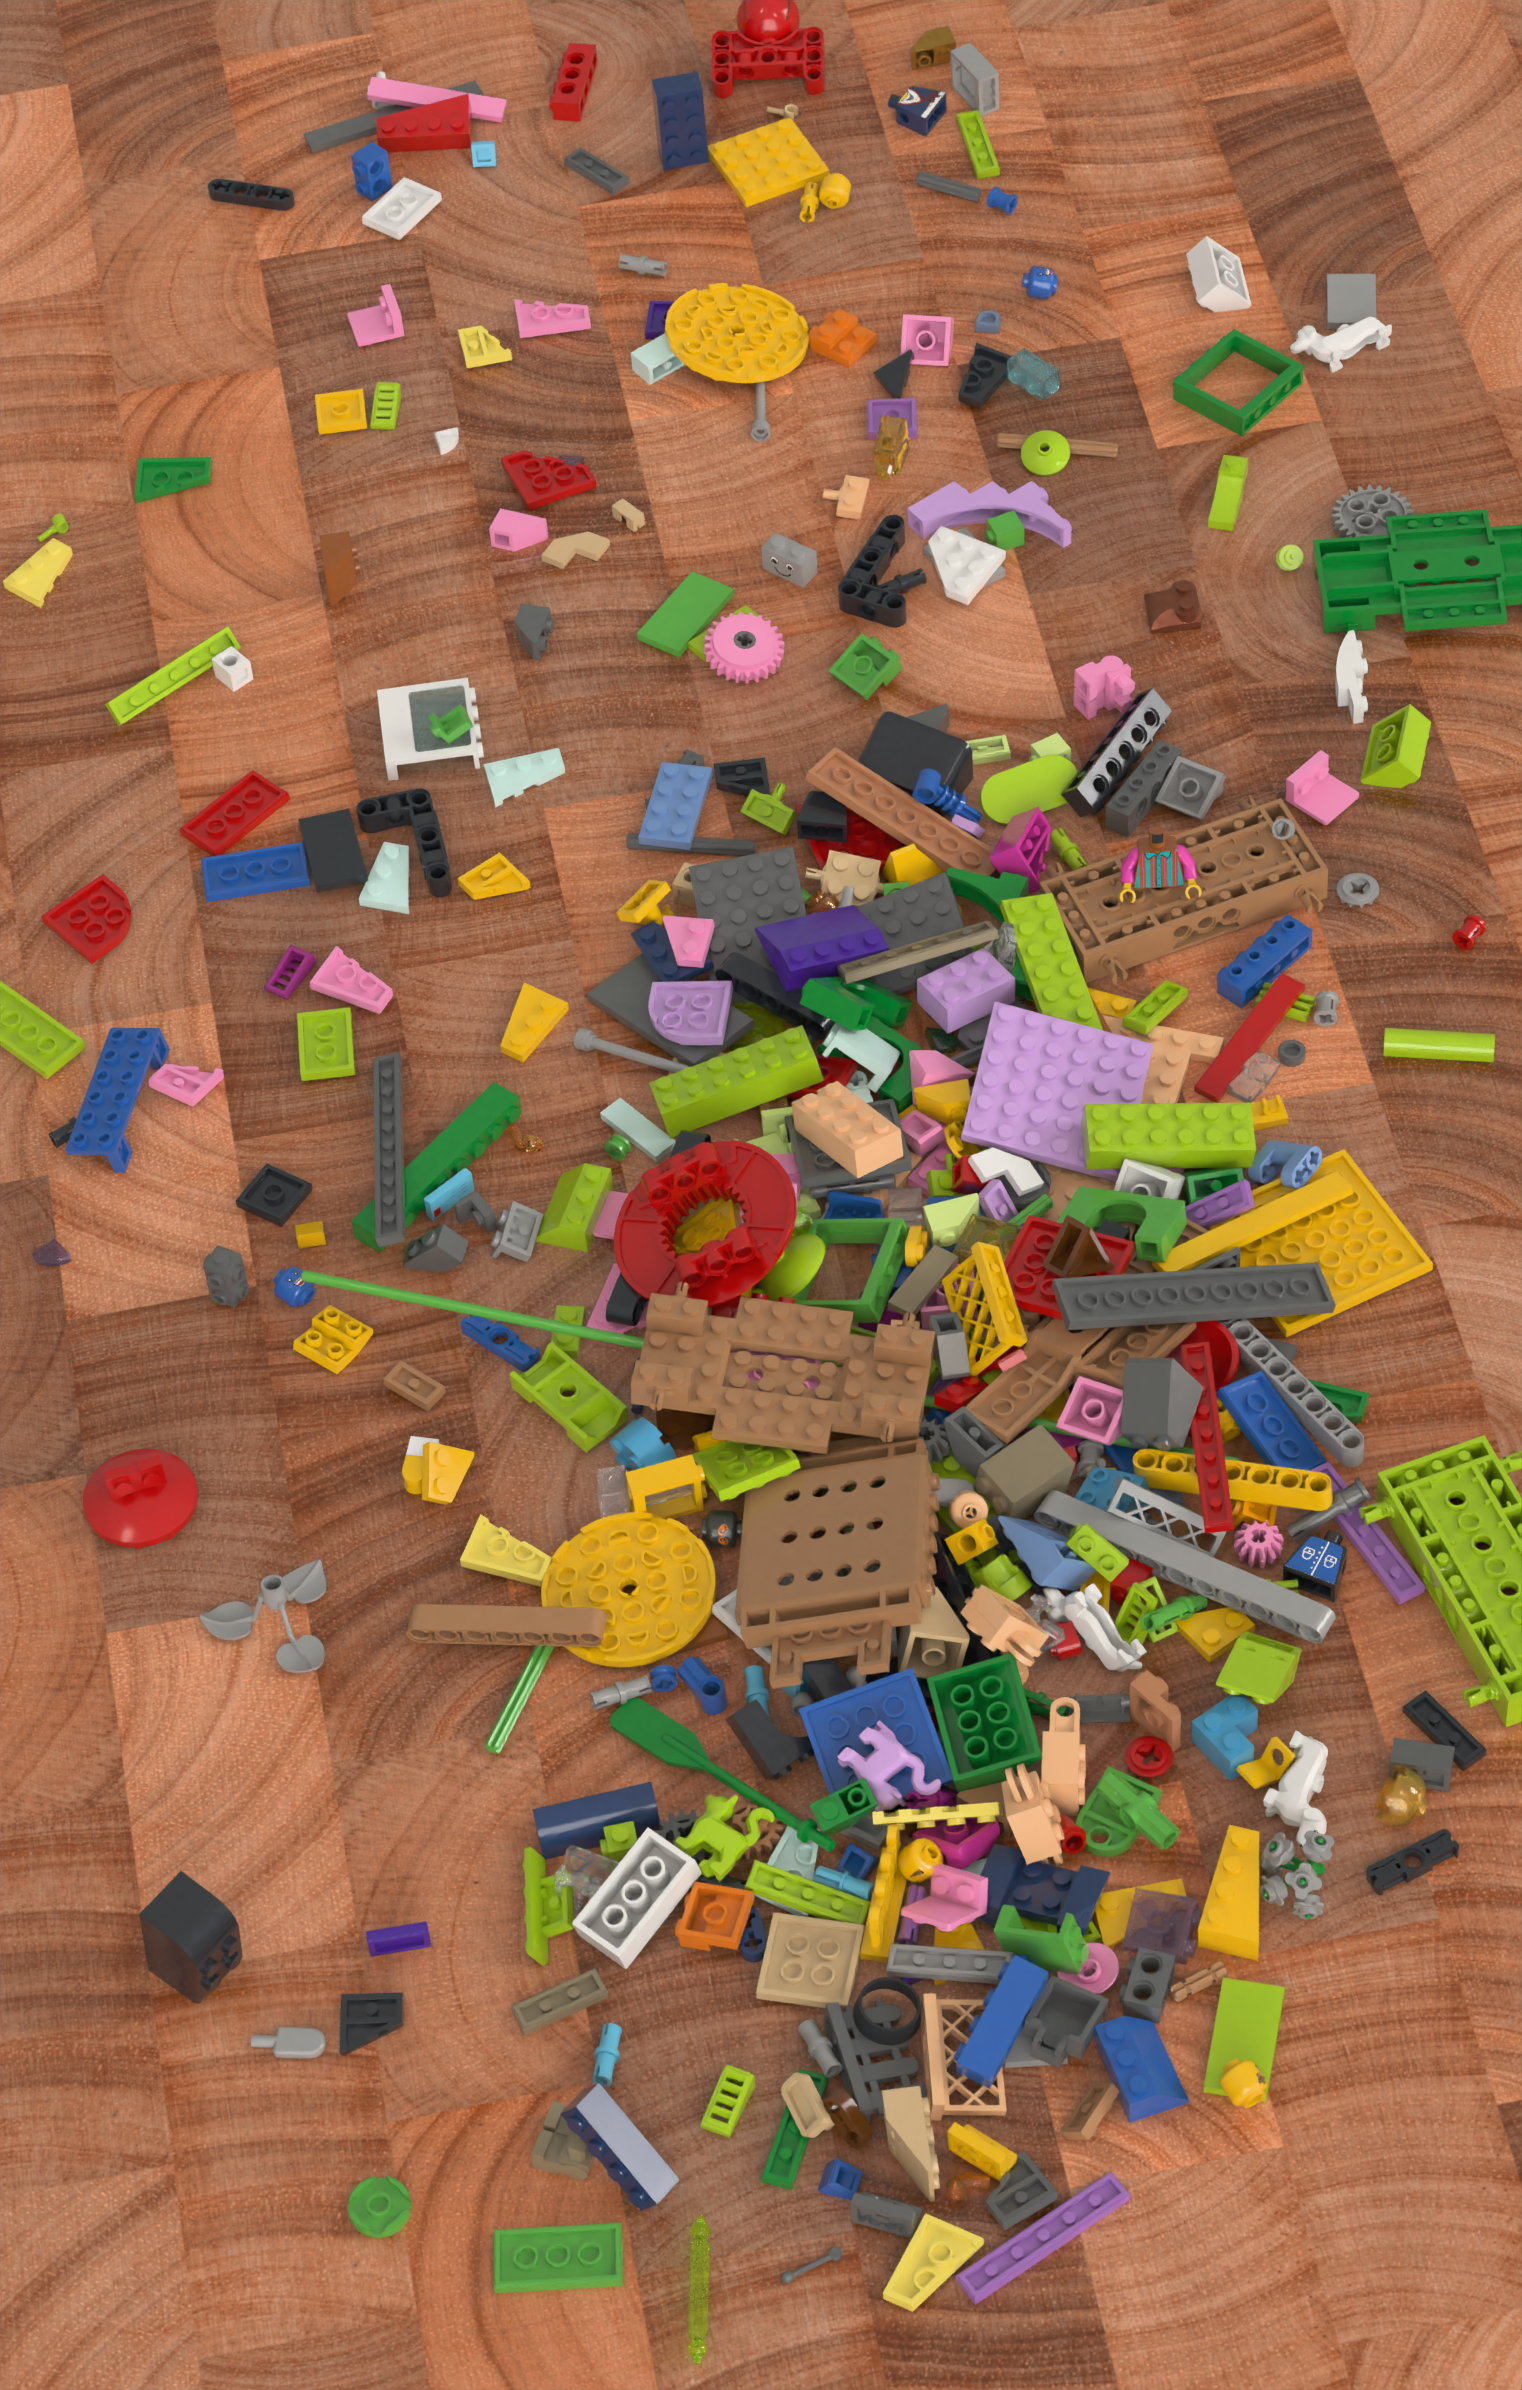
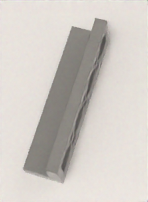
M1121 1476L1117 1477L1113 1485L1116 1491L1106 1509L1107 1511L1214 1558L1226 1531L1210 1533L1215 1535L1209 1551L1198 1547L1195 1535L1205 1532L1203 1515ZM1123 1492L1134 1498L1136 1509L1123 1512L1116 1508ZM1139 1500L1147 1503V1505L1140 1506ZM1155 1507L1160 1510L1163 1521L1151 1525L1145 1521L1142 1511ZM1165 1512L1168 1513V1514H1170V1515H1172V1516H1174V1517H1171V1518H1168V1519H1167V1518H1166V1515H1165ZM1136 1513H1139L1140 1519H1138V1518H1136V1517H1134V1516H1132V1515H1133V1514H1136ZM1181 1519L1186 1522L1189 1533L1177 1537L1172 1535L1168 1523ZM1165 1525L1167 1532L1157 1527ZM1191 1525L1200 1529L1193 1531ZM1191 1537L1193 1544L1185 1541L1184 1539Z

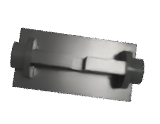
M1120 1692V1694H1104L1102 1696L1075 1694V1697H1069L1076 1700L1079 1704L1080 1723L1131 1721L1129 1694L1124 1695L1123 1692ZM1070 1707V1715H1072L1074 1710Z

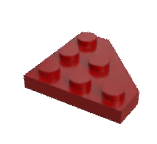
M524 450L501 458L503 469L528 511L597 488L596 479L585 464L577 463L576 466L565 464L563 459L545 456V458L535 457L532 452Z

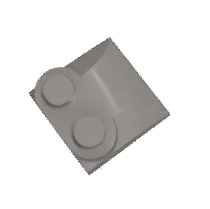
M1177 756L1155 802L1202 821L1214 799H1217L1222 794L1223 782L1226 777L1224 773Z

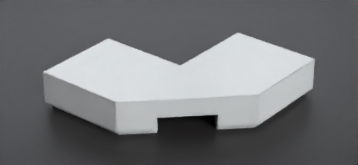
M993 1147L974 1154L968 1159V1163L982 1183L1005 1175L1018 1196L1037 1190L1044 1183L1029 1160Z

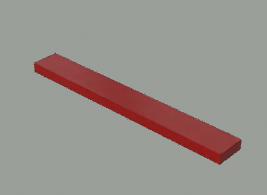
M1209 1341L1180 1345L1183 1368L1204 1387L1191 1423L1205 1534L1234 1530Z

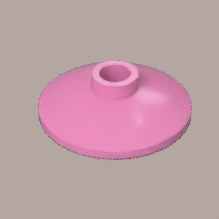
M1086 1943L1089 1948V1955L1087 1961L1082 1964L1079 1974L1058 1972V1978L1095 1994H1100L1107 1990L1116 1980L1119 1962L1115 1953L1108 1946L1100 1943Z

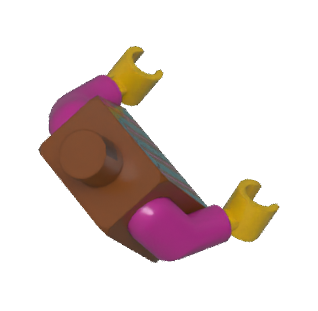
M1151 827L1149 829V837L1139 838L1136 847L1132 848L1122 861L1121 884H1123V889L1119 891L1118 899L1123 903V894L1129 891L1131 894L1130 902L1133 903L1135 901L1136 894L1131 889V885H1133L1134 889L1185 886V881L1188 882V887L1185 891L1186 897L1190 899L1188 890L1192 887L1198 889L1200 897L1202 890L1195 881L1198 877L1194 858L1183 845H1177L1176 837L1165 836V829L1163 827Z

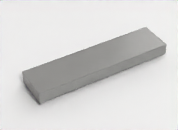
M891 1943L886 1972L887 1976L999 1984L1001 1980L998 1979V1974L1005 1962L1010 1963L1014 1954L1013 1952Z

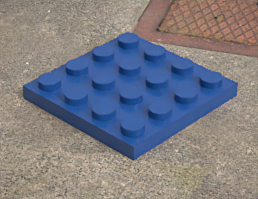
M913 1667L799 1709L829 1795L858 1781L854 1770L850 1766L843 1768L837 1762L839 1760L837 1756L848 1747L866 1759L875 1749L871 1744L865 1745L859 1739V1735L867 1727L874 1729L879 1720L894 1733L898 1743L902 1744L911 1754L920 1758L925 1766L923 1777L925 1783L928 1784L935 1779H940L941 1786L954 1782ZM906 1766L887 1782L898 1789L903 1800L906 1799L910 1791H915L911 1783L912 1768Z

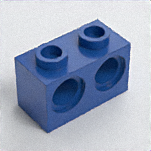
M370 142L351 155L355 189L359 195L374 201L393 188L388 152Z

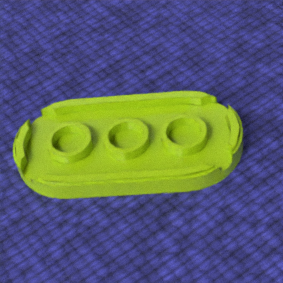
M1046 755L990 777L984 784L979 797L980 807L987 818L1001 825H1008L1013 816L1039 807L1042 813L1053 810L1068 803L1061 793L1077 774V769L1072 762L1063 756Z

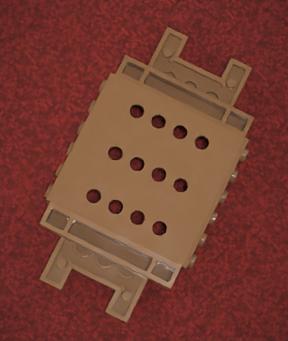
M863 1436L829 1442L827 1454L792 1450L799 1460L800 1469L793 1471L786 1477H778L766 1482L760 1488H752L745 1491L735 1617L737 1624L741 1625V1635L747 1649L772 1646L769 1677L772 1689L801 1685L803 1662L858 1654L857 1669L860 1676L888 1672L890 1668L892 1627L921 1623L922 1603L924 1608L931 1607V1596H935V1584L932 1575L936 1574V1562L933 1553H937V1541L934 1532H938V1521L935 1511H939V1500L936 1491L940 1490V1480L938 1473H933L929 1463V1454L923 1438L903 1442L898 1440L887 1442L888 1439H886V1442H884L881 1438ZM885 1482L879 1488H871L874 1483ZM857 1486L852 1492H842L845 1488ZM828 1491L827 1494L822 1497L814 1496L817 1492ZM800 1495L795 1501H786L789 1497ZM873 1522H883L882 1526L876 1530L867 1529ZM845 1526L854 1527L852 1532L840 1534ZM815 1531H826L821 1538H810L815 1534ZM788 1535H797V1538L791 1543L782 1542ZM871 1564L881 1565L875 1572L865 1571ZM843 1568L852 1569L847 1576H836ZM820 1572L823 1574L817 1581H808L813 1573ZM785 1577L794 1578L793 1582L789 1585H779Z

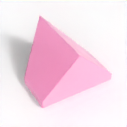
M936 1050L909 1051L913 1105H917L914 1088L969 1079L975 1074Z
M914 1110L900 1120L905 1141L919 1157L924 1156L946 1140L944 1133L946 1124L927 1117L918 1110Z

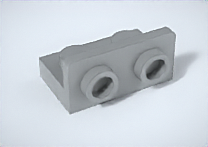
M515 1201L511 1203L507 1210L502 1209L497 1220V1224L500 1225L499 1231L496 1230L490 1246L494 1247L491 1257L497 1259L499 1254L503 1252L527 1262L533 1251L543 1213Z

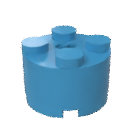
M644 1417L635 1418L609 1442L611 1448L618 1454L614 1457L616 1462L624 1470H627L629 1467L632 1470H637L676 1459V1454L669 1442L664 1445L660 1439L662 1433Z

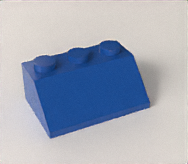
M1122 2016L1094 2026L1096 2049L1111 2083L1119 2090L1117 2096L1129 2123L1189 2103L1153 2021Z

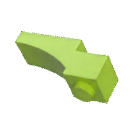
M1223 455L1214 500L1208 519V528L1233 531L1243 497V487L1248 474V458Z

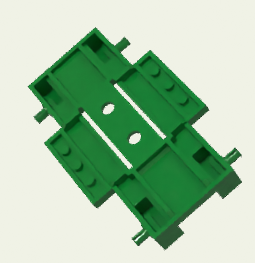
M1487 509L1386 517V535L1313 540V568L1315 579H1318L1321 619L1324 633L1345 632L1347 635L1352 630L1354 632L1375 630V615L1401 613L1404 631L1507 624L1505 606L1522 604V524L1490 527ZM1468 559H1475L1478 562V564L1475 566H1469L1465 563V561ZM1417 563H1424L1428 567L1426 569L1419 570L1416 569L1414 565ZM1476 578H1479L1480 580L1485 581V582L1464 583V582H1466L1468 579H1476ZM1454 580L1458 583L1439 585L1442 581ZM1428 582L1429 584H1431L1430 586L1413 587L1417 583Z

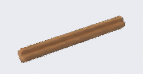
M999 433L997 446L999 448L1021 449L1023 443L1030 435ZM1065 438L1070 447V454L1113 458L1118 455L1119 447L1117 443ZM1044 447L1041 449V451L1045 452L1049 450L1048 447Z

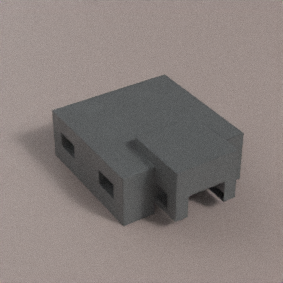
M1052 1975L1025 2019L1024 2035L1033 2039L1031 2056L1057 2068H1060L1067 2054L1081 2059L1095 2036L1094 2026L1103 2023L1107 2016L1109 1999Z

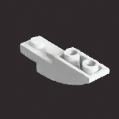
M1354 630L1347 633L1339 649L1336 664L1335 690L1338 707L1348 706L1352 722L1356 724L1363 723L1364 712L1368 711L1367 698L1361 695L1363 692L1364 674L1368 673L1366 658L1361 657L1363 655L1361 640L1356 639Z

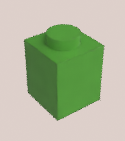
M1014 510L986 519L987 530L984 531V536L987 544L1005 551L1025 544L1024 525Z

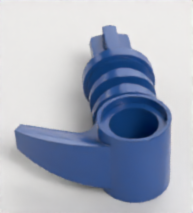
M922 769L919 772L911 797L923 804L932 803L935 806H940L942 811L947 810V815L951 818L956 814L978 824L982 814L965 803L966 796L964 794H956V791L949 789V786L946 784L940 786L941 775L933 769Z

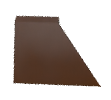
M1066 1215L1043 1263V1267L1062 1278L1079 1277L1115 1269L1093 1229L1077 1219Z

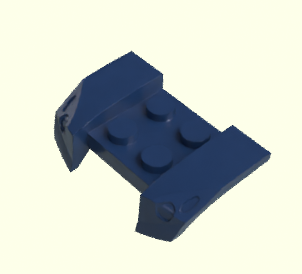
M994 1843L980 1876L988 1878L987 1913L979 1917L995 1928L1002 1906H1015L1020 1917L1055 1925L1059 1934L1066 1913H1072L1084 1937L1109 1879L1110 1872L1084 1865L1080 1866L1078 1872L1041 1862L1027 1865L1021 1850Z

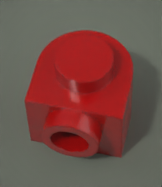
M1072 1621L1066 1623L1058 1622L1048 1628L1050 1639L1046 1640V1644L1051 1657L1056 1656L1058 1661L1082 1655L1080 1641Z

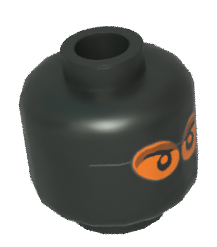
M733 1510L709 1511L707 1517H702V1541H707L708 1546L711 1548H734L738 1538L742 1537L743 1520H738L737 1514Z

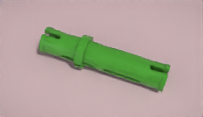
M1196 1592L1187 1597L1179 1596L1171 1604L1144 1614L1140 1619L1141 1626L1145 1631L1148 1629L1150 1633L1177 1620L1189 1619L1193 1613L1204 1610L1207 1607V1597Z

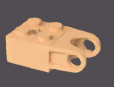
M1062 1697L1056 1699L1051 1704L1049 1732L1043 1731L1041 1782H1047L1051 1793L1049 1800L1052 1805L1056 1804L1060 1814L1078 1817L1079 1805H1085L1086 1744H1080L1079 1704L1072 1698ZM1061 1706H1070L1074 1712L1068 1717H1063L1057 1713V1709Z

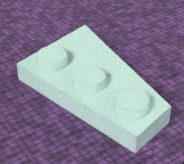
M788 1826L767 1864L813 1881L818 1845L811 1840L806 1843L801 1842L796 1837L797 1831ZM754 1894V1896L793 1915L808 1917V1913Z

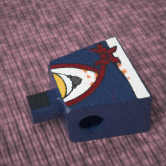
M912 86L909 87L903 96L892 94L888 101V107L896 109V121L898 124L927 137L947 111L946 92Z

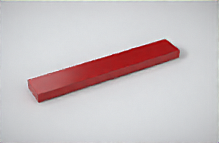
M1281 973L1195 1084L1194 1092L1218 1103L1304 992L1305 984Z

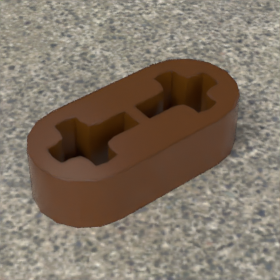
M836 2089L824 2099L825 2110L849 2145L860 2148L872 2138L873 2132L868 2121L853 2098L845 2090Z

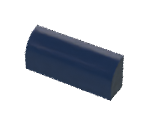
M651 1782L533 1809L537 1837L542 1856L545 1860L601 1847L599 1840L605 1839L603 1827L633 1821L637 1838L641 1837L647 1828H650L652 1831L660 1830L659 1813Z

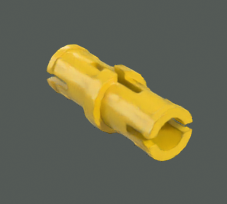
M812 182L805 184L804 195L800 201L802 207L800 219L805 222L806 216H808L807 223L814 220L815 210L819 204V186L815 182L813 188H811Z

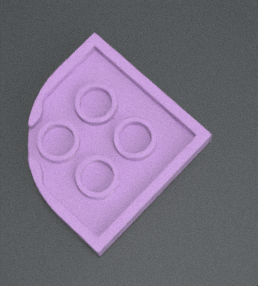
M732 981L652 982L648 1009L653 1027L666 1039L683 1046L723 1045L733 992Z

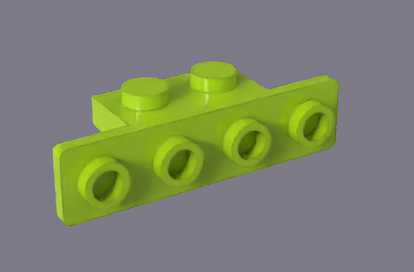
M527 1847L524 1849V1861L522 1864L525 1873L523 1894L526 1899L524 1921L527 1930V1940L525 1941V1949L530 1957L543 1966L549 1963L548 1938L574 1929L572 1925L574 1921L572 1875L567 1871H563L546 1877L545 1858L532 1847Z

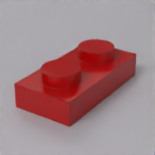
M975 1376L963 1377L936 1393L934 1405L954 1413L961 1407H966L990 1384L980 1381Z

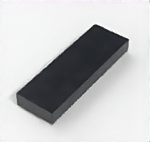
M1426 1690L1403 1706V1713L1435 1744L1455 1747L1453 1762L1463 1772L1486 1756L1487 1749Z

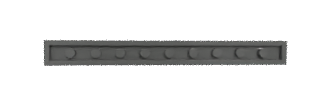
M399 1052L373 1058L375 1240L378 1247L394 1245L405 1241L402 1058Z

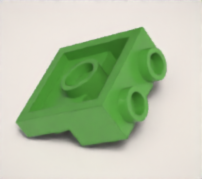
M861 633L828 671L834 678L867 701L881 684L887 686L903 667L899 662L901 658L892 649L886 651L882 648L883 645L878 639L873 636L869 639Z

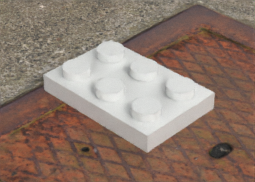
M404 177L362 216V223L400 240L442 200L441 193Z

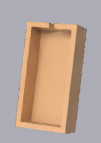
M838 1081L817 1090V1095L813 1093L807 1094L792 1102L795 1130L857 1178L903 1157L901 1129Z

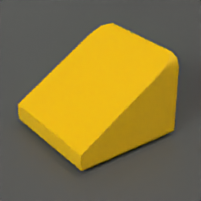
M323 1221L295 1225L299 1249L326 1245Z

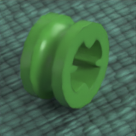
M613 1134L609 1139L610 1141L604 1144V1150L612 1159L623 1161L626 1154H629L632 1150V1147L623 1136Z

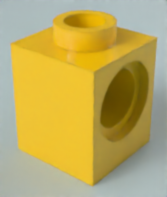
M985 1518L945 1539L958 1565L999 1544L993 1528L988 1525Z

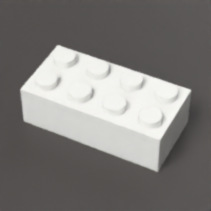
M647 1828L572 1922V1925L581 1938L627 1969L702 1872L693 1858L650 1828Z

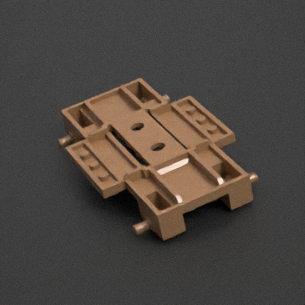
M682 1282L677 1283L675 1296L651 1293L646 1314V1333L640 1360H636L631 1380V1404L650 1406L653 1410L657 1407V1411L665 1408L715 1415L712 1429L713 1439L827 1454L831 1431L881 1438L884 1442H886V1439H888L887 1442H892L893 1440L909 1441L919 1438L934 1355L935 1331L913 1328L915 1320L913 1313H910L909 1322V1312L903 1315L902 1326L878 1324L875 1338L850 1334L853 1323V1312L741 1297L735 1319L708 1315V1301L686 1297L689 1285L685 1282L683 1289ZM737 1349L838 1362L841 1367H836L835 1364L830 1362L823 1363L822 1365L812 1364L801 1358L790 1361L779 1359L776 1355H767L765 1357L753 1356L747 1351L737 1352ZM752 1371H758L763 1377L758 1381H752L747 1378V1374ZM808 1379H815L819 1381L820 1385L817 1388L810 1389L805 1387L803 1383Z

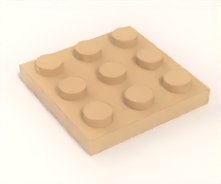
M773 1912L756 1990L757 1999L826 2008V2004L839 2002L841 2011H844L845 2007L850 2006L865 1925Z

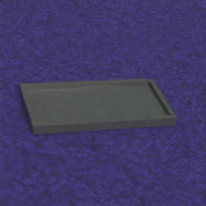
M643 954L637 956L587 993L590 1003L688 1067L716 1057L755 1028L754 1019L730 1005L723 1045L683 1046L666 1039L656 1031L651 1023L648 1002L652 982H660Z

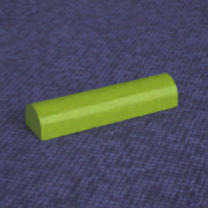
M1385 1028L1383 1056L1493 1062L1495 1034Z

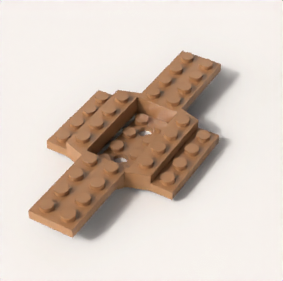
M1187 1219V1225L1173 1248L1209 1230ZM1135 1250L1123 1274L1153 1273L1158 1271L1152 1266V1261L1137 1259ZM1018 1308L1028 1340L1021 1347L1028 1358L1001 1373L965 1408L999 1440L1008 1444L1072 1383L1076 1382L1079 1376L1123 1390L1124 1369L1127 1358H1165L1196 1329V1322L1116 1327L1081 1359V1355L1085 1354L1086 1349L1097 1339L1102 1338L1110 1327L1083 1329L1080 1333L1074 1334L1067 1330L1062 1319Z

